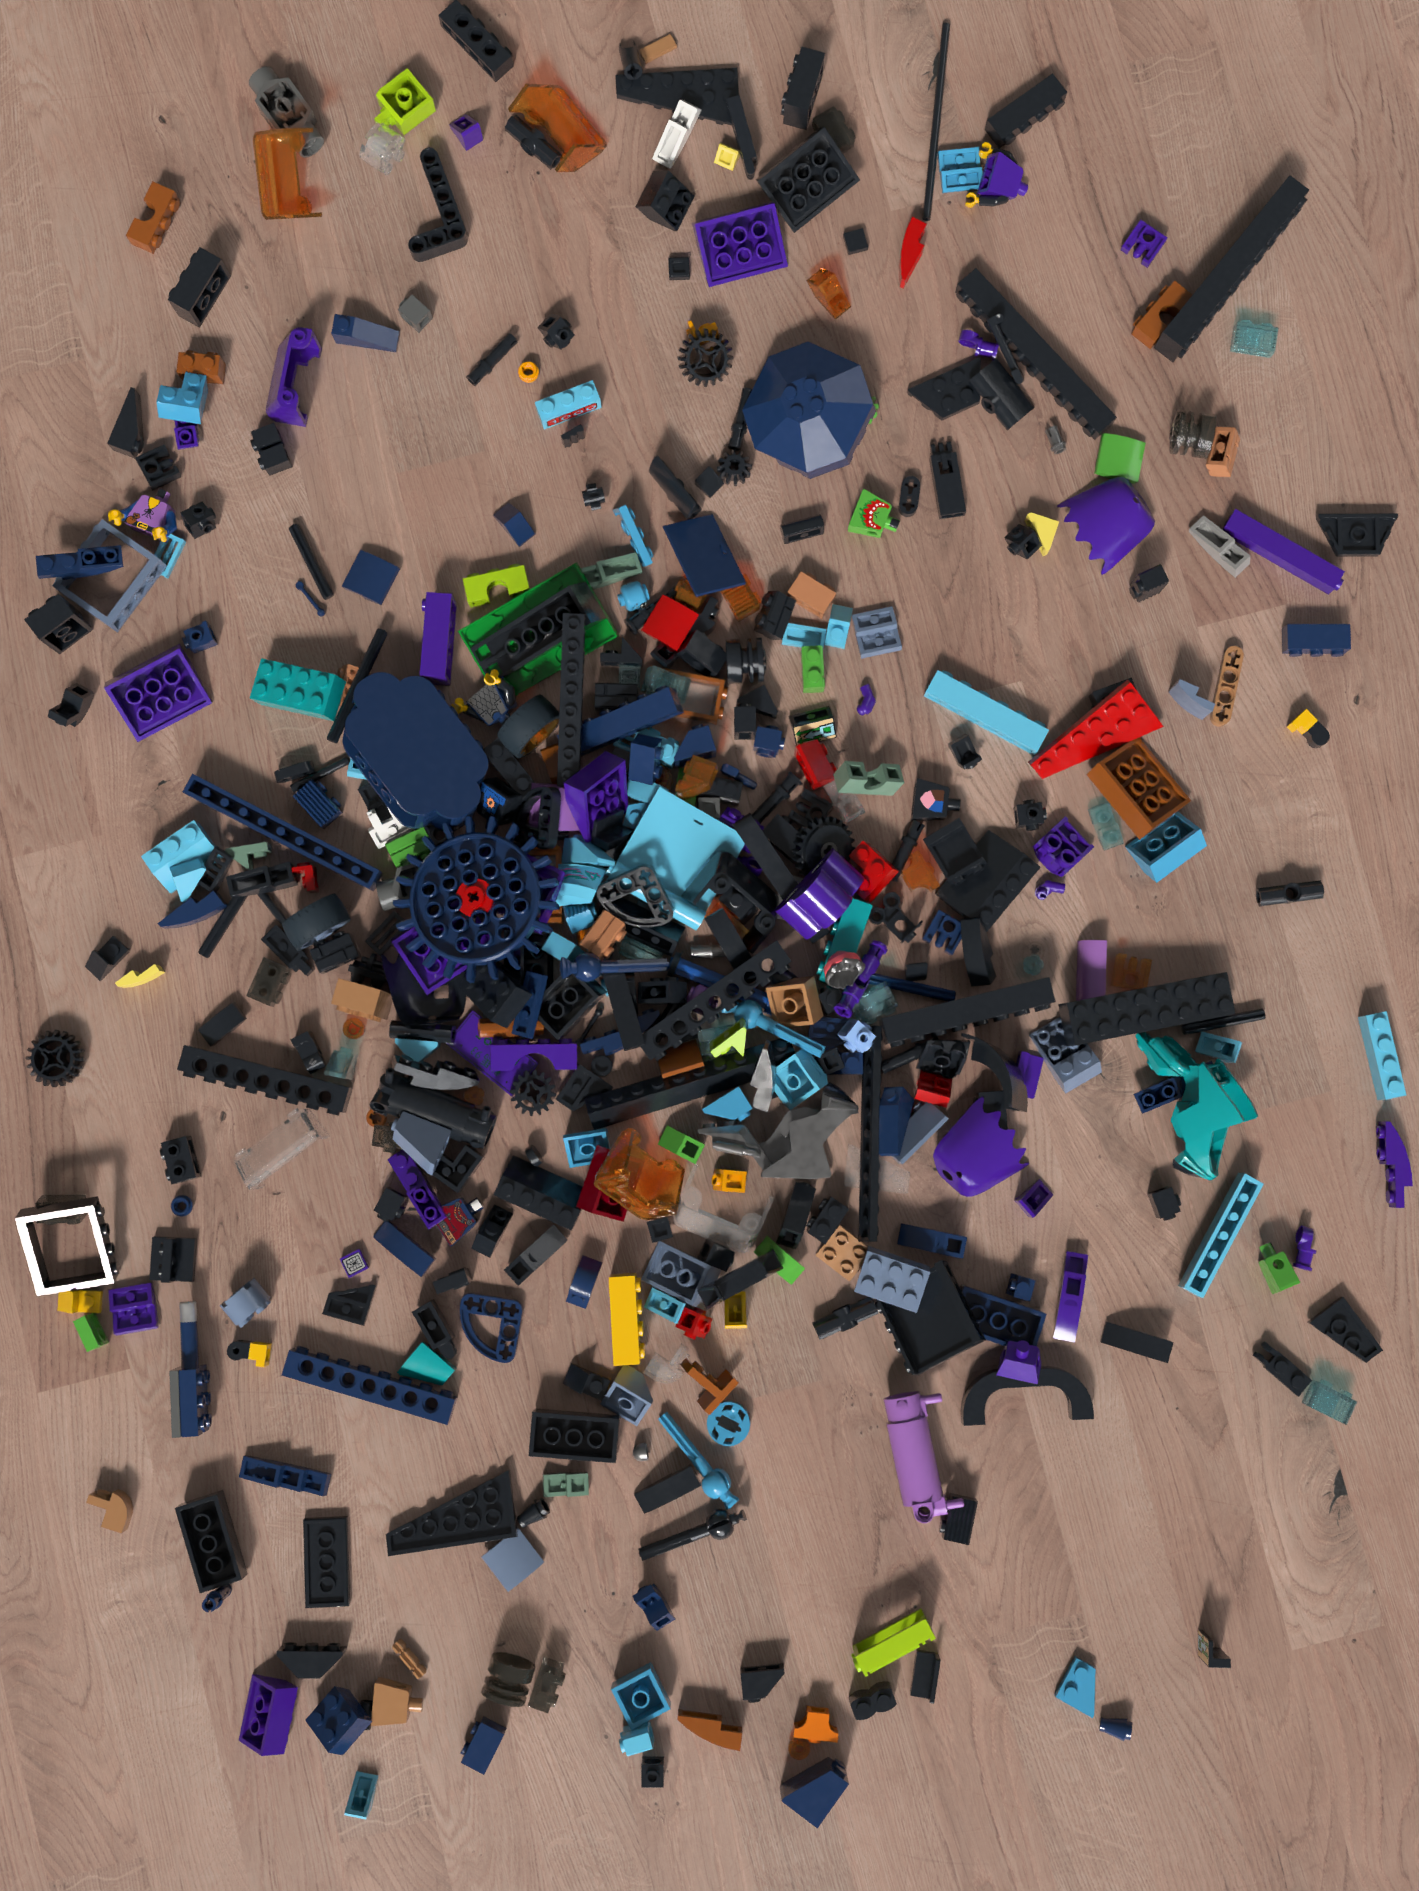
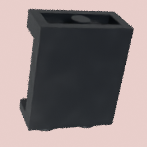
M960 818L923 839L950 886L963 883L966 880V876L971 873L974 875L980 873L985 869L984 866L987 865Z

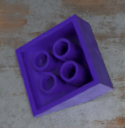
M606 751L564 782L565 800L584 841L587 843L592 839L595 819L618 809L624 810L625 814L628 807L625 760Z

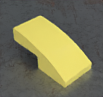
M154 964L142 974L138 971H130L115 982V984L122 988L142 985L161 976L165 971L160 965Z

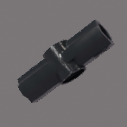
M517 115L511 116L508 119L505 131L520 143V146L528 155L537 157L550 170L559 164L562 154L547 142L546 137L540 130L535 127L532 129Z
M1321 880L1257 888L1256 902L1261 907L1323 899L1324 886ZM1287 888L1291 889L1294 893L1292 899L1286 895Z
M866 1297L854 1304L839 1307L832 1311V1314L812 1322L819 1340L839 1331L844 1332L857 1326L859 1322L878 1314V1310L873 1299Z

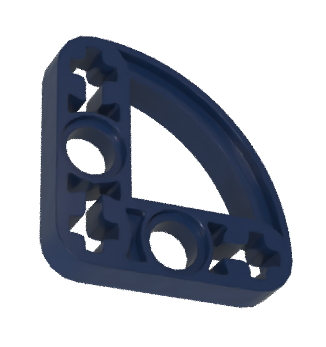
M477 1293L466 1294L460 1302V1319L467 1339L477 1351L487 1358L501 1363L511 1362L515 1358L523 1315L522 1304L514 1299ZM472 1297L474 1302L480 1303V1298H483L482 1311H479L480 1306L476 1305L469 1309L465 1301ZM493 1300L498 1304L496 1312L491 1313L486 1309L488 1301ZM502 1302H505L504 1307H511L512 1304H516L515 1307L519 1309V1312L512 1316L510 1311L504 1310V1315L500 1314ZM470 1314L501 1318L496 1350L486 1345L479 1338L473 1328ZM511 1325L515 1328L516 1333L513 1337L505 1336V1326ZM502 1339L507 1342L514 1341V1345L509 1344L508 1350L512 1352V1355H509L507 1359L504 1358V1354L500 1353V1350H504L506 1343H501Z

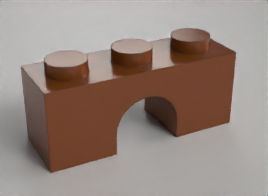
M152 181L144 201L149 209L155 211L154 216L146 221L134 218L126 237L132 245L154 254L156 248H159L162 243V236L165 230H168L174 212H177L179 209L180 199L174 190Z
M1175 280L1170 286L1167 284L1159 293L1161 297L1157 302L1153 300L1148 305L1145 316L1140 315L1133 323L1135 328L1131 335L1149 349L1156 344L1167 327L1160 320L1159 315L1167 313L1175 317L1192 296L1189 291Z

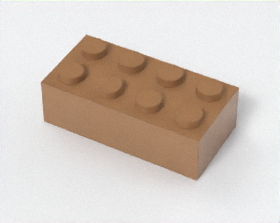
M338 978L331 1004L337 1005L336 1010L381 1022V1019H388L393 1000L391 994L385 991Z

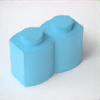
M650 1720L632 1730L629 1725L623 1726V1732H620L621 1739H619L622 1753L626 1752L627 1757L654 1749V1734Z

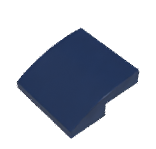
M360 550L342 587L361 595L366 600L382 605L400 568L375 555Z

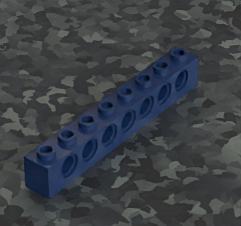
M296 1346V1348H292L288 1352L281 1376L448 1425L451 1421L458 1398L453 1396L452 1391L446 1389L436 1391L432 1389L433 1386L426 1383L416 1385L412 1383L411 1379L406 1377L396 1379L391 1377L392 1374L380 1370L379 1373L370 1371L371 1367L358 1364V1367L350 1365V1361L338 1358L337 1361L329 1359L330 1355L326 1353H309V1349L302 1346ZM305 1360H310L313 1363L312 1371L305 1369ZM326 1366L333 1368V1377L326 1376L324 1372ZM347 1372L354 1375V1383H348L345 1380ZM367 1379L375 1381V1389L371 1390L366 1387ZM387 1385H393L396 1388V1395L391 1396L386 1392ZM408 1391L416 1393L417 1400L415 1402L407 1399ZM428 1398H435L438 1406L436 1408L429 1407L427 1403Z

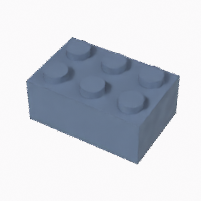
M868 1246L854 1292L917 1313L930 1275V1266Z

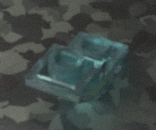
M1106 802L1088 809L1093 827L1104 851L1124 844L1110 803Z

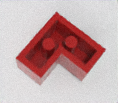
M864 840L849 855L863 869L861 874L864 876V881L856 893L865 901L872 902L899 872L870 843Z

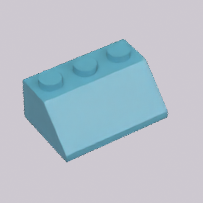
M193 820L141 857L153 875L172 894L176 891V887L169 867L196 858L202 859L205 864L215 845L201 824ZM217 855L218 859L221 860L223 858L221 855Z

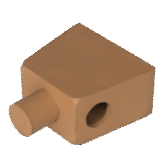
M378 1677L374 1684L371 1726L407 1723L410 1711L422 1712L424 1699L411 1697V1685Z

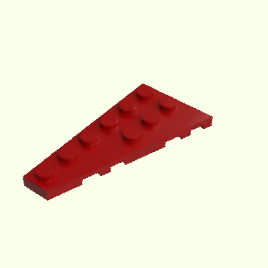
M1126 680L1029 760L1028 763L1041 779H1044L1164 726L1132 683Z

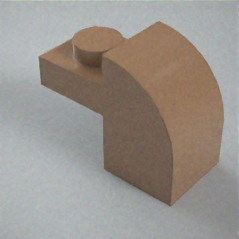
M98 1489L89 1494L86 1503L106 1509L101 1527L121 1534L128 1529L133 1515V1504L130 1497L124 1491L118 1489L110 1496V1492Z

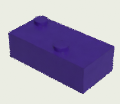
M426 592V598L422 599V611H425L420 676L429 680L433 685L451 686L457 603L451 593Z

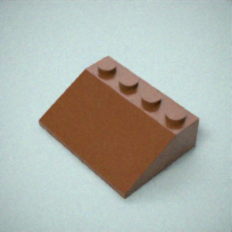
M1140 738L1128 742L1100 761L1086 774L1139 840L1191 802V799Z

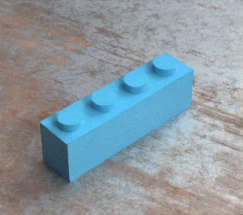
M1387 1011L1358 1017L1377 1100L1406 1096Z

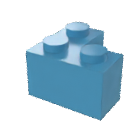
M185 372L182 388L160 385L156 401L158 417L201 424L208 394L207 376Z

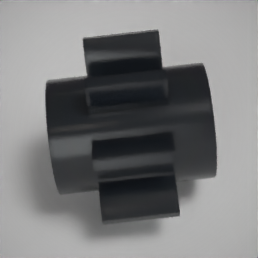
M596 483L586 485L587 490L582 491L585 507L591 506L592 511L601 509L600 503H605L603 488H597Z

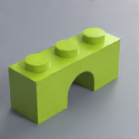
M512 564L508 566V569L503 570L498 568L491 569L481 575L479 573H472L467 575V578H463L470 608L490 604V590L497 585L505 586L511 599L530 589L524 565L520 566V564Z

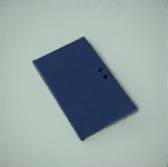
M713 514L663 526L696 597L746 584Z

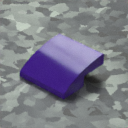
M152 1283L108 1290L109 1309L113 1315L114 1335L159 1328Z

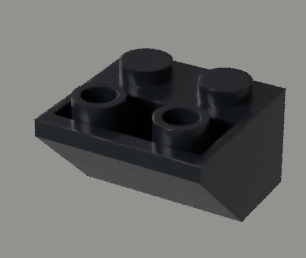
M669 170L653 171L635 207L649 220L673 231H678L695 195Z

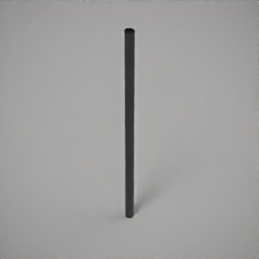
M943 23L941 31L922 217L924 221L931 220L950 32L949 23Z

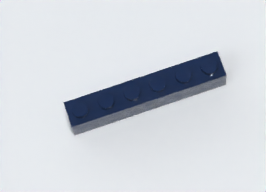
M667 685L661 686L651 695L643 694L638 696L635 702H625L618 705L619 709L614 711L606 710L599 714L600 717L596 719L588 718L583 720L581 757L684 713L676 689Z

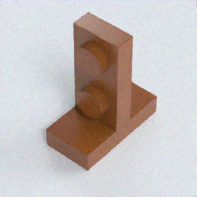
M685 1358L680 1364L688 1375L706 1389L697 1402L709 1415L739 1383L727 1369L716 1379L711 1373L707 1375L703 1373L704 1368L696 1361L692 1363Z

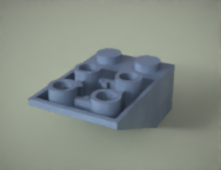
M1061 1016L1029 1035L1065 1094L1102 1073L1100 1060L1087 1043L1066 1046Z

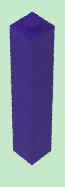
M1237 509L1231 513L1222 528L1239 544L1328 595L1333 590L1337 591L1344 581L1342 576L1345 571Z

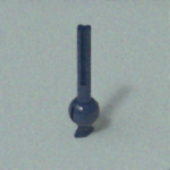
M586 952L579 954L574 961L561 957L560 972L562 979L574 974L580 981L590 982L598 978L600 973L668 971L669 962H667V958L600 960L595 954Z

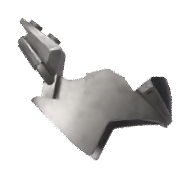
M829 1082L822 1093L821 1111L806 1107L789 1110L766 1142L758 1144L745 1125H737V1121L724 1122L723 1127H715V1123L702 1124L703 1129H698V1133L712 1136L713 1149H716V1151L740 1156H753L763 1170L761 1177L828 1178L831 1177V1170L823 1143L844 1120L852 1114L859 1113V1107L845 1091Z

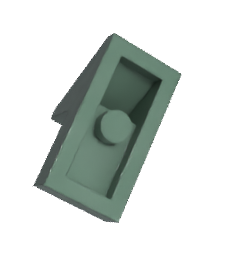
M268 842L225 849V852L233 856L234 860L248 870L254 869L252 856L255 859L267 857L269 853H273L272 846Z

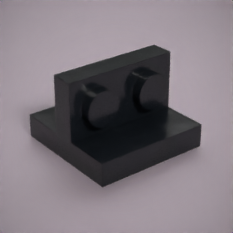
M152 1237L149 1280L161 1281V1283H171L174 1281L194 1282L197 1238Z

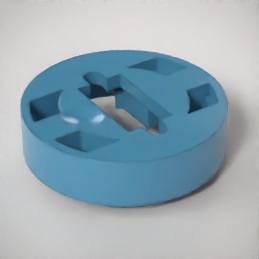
M734 1401L721 1402L707 1418L709 1435L715 1442L723 1446H734L741 1443L750 1430L751 1421L747 1410L741 1404ZM725 1405H733L732 1409L723 1410ZM739 1410H741L745 1415L743 1420L741 1415L738 1413ZM724 1415L739 1423L738 1427L741 1428V1431L736 1430L734 1433L718 1425L719 1421L716 1420V1417L721 1418ZM714 1427L719 1434L718 1438L713 1433ZM734 1437L733 1442H725L726 1438Z

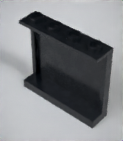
M944 1260L936 1262L935 1266L930 1268V1275L917 1313L877 1299V1302H875L879 1313L884 1315L886 1320L884 1324L890 1334L892 1333L896 1340L894 1341L896 1350L902 1353L905 1359L903 1364L907 1372L912 1375H920L986 1340L948 1262Z

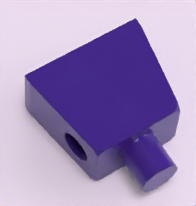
M1024 1340L1019 1342L1008 1341L1000 1355L997 1376L1038 1384L1041 1369L1039 1348L1029 1345Z

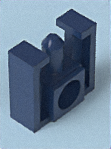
M938 910L922 940L930 943L934 934L938 931L940 934L935 941V946L937 948L942 947L947 937L951 940L944 952L952 956L962 939L961 922ZM948 921L953 924L954 929L952 932L944 930V922Z

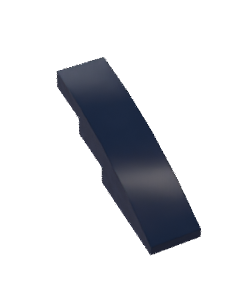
M245 1455L243 1456L239 1478L275 1488L283 1487L297 1492L305 1491L319 1496H327L331 1474L289 1463Z

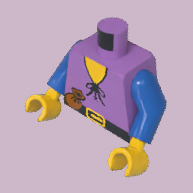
M163 489L158 490L155 498L142 495L140 499L120 511L113 509L108 512L109 521L114 520L115 525L120 526L123 520L132 530L165 543L168 540V536L177 529L175 510L167 504L170 493Z

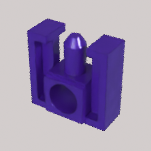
M1140 220L1123 244L1121 251L1128 254L1136 242L1138 246L1133 252V257L1137 259L1145 249L1149 251L1141 262L1143 266L1148 268L1166 243L1168 237ZM1150 235L1153 241L1147 242L1143 239V236Z

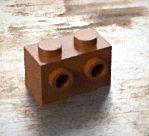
M192 350L178 352L176 372L182 381L184 380L185 372L206 375L207 383L224 384L226 364L219 354L215 352L200 354Z

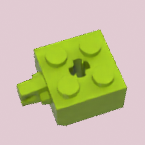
M408 68L380 88L376 94L378 104L382 109L380 110L381 113L374 120L380 130L391 124V126L396 125L401 133L405 135L436 112L432 97Z

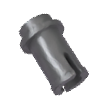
M1058 426L1046 429L1045 433L1051 444L1050 450L1054 454L1064 452L1066 450V442H1063Z

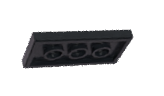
M348 1516L304 1518L305 1608L350 1606Z

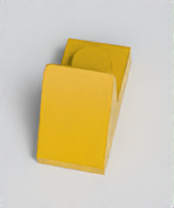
M76 1289L59 1292L57 1311L72 1314L76 1312L101 1313L103 1291Z

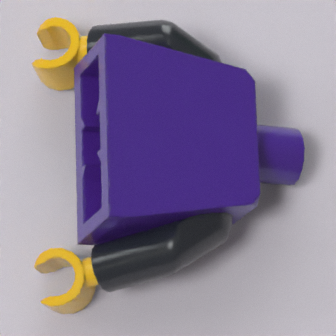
M984 142L982 148L988 151H979L981 158H987L977 192L980 197H976L974 193H968L966 197L974 199L972 203H965V206L968 208L974 207L976 203L979 206L991 207L1006 204L1008 200L1016 198L1017 194L1024 196L1028 190V184L1021 181L1024 172L1023 168L1018 165L1013 154L1010 151L996 147L992 149L990 143Z

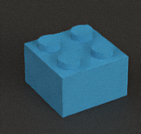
M651 1662L612 1682L611 1691L631 1730L671 1709V1701Z

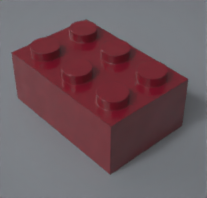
M597 1145L576 1207L596 1215L624 1222L644 1160Z

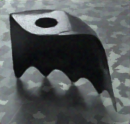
M383 954L381 955L393 1004L402 1023L405 1025H432L457 1020L463 1015L466 994L458 985L466 976V970L440 986L448 985V998L435 999L434 991L428 995L425 993L400 954H398L394 964L390 963ZM435 1016L436 1019H429V1017Z

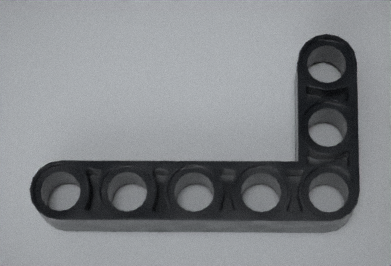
M430 147L421 151L420 160L444 226L413 236L409 240L408 247L411 256L417 262H424L461 249L468 242L466 229L439 155L435 149ZM430 159L434 160L432 163H426ZM435 178H441L440 181H433ZM448 196L446 200H440L441 197ZM449 215H455L452 219L447 218ZM456 233L462 234L460 237H453ZM442 240V243L434 244L435 241ZM417 247H423L422 250L415 251Z

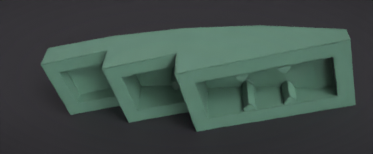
M636 552L599 561L596 565L581 568L592 590L642 573Z

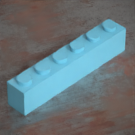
M937 670L924 697L1032 755L1038 752L1049 731L1045 728L1046 725L1044 723L1028 719L1027 715L1019 710L1015 712L1009 709V705L1000 700L996 702L990 698L988 693L972 689V686L966 681H957L947 671L942 670L941 672Z
M1245 1173L1237 1174L1178 1285L1179 1287L1197 1297L1204 1298L1264 1185L1262 1182Z

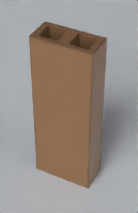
M671 34L640 49L639 53L645 64L676 49L677 45Z

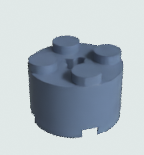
M253 1278L232 1294L227 1301H224L220 1307L236 1326L239 1325L242 1328L254 1317L253 1313L255 1311L259 1314L271 1303L269 1300L271 1297L259 1282Z

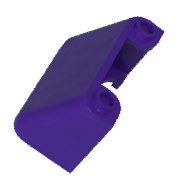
M295 328L278 347L266 404V413L272 421L302 427L307 425L308 416L300 411L299 396L293 389L297 366H308L311 358H320L322 348L312 329Z

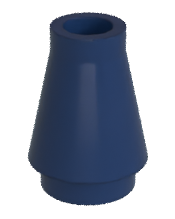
M1101 1717L1099 1731L1122 1741L1130 1740L1133 1722L1127 1721V1719Z

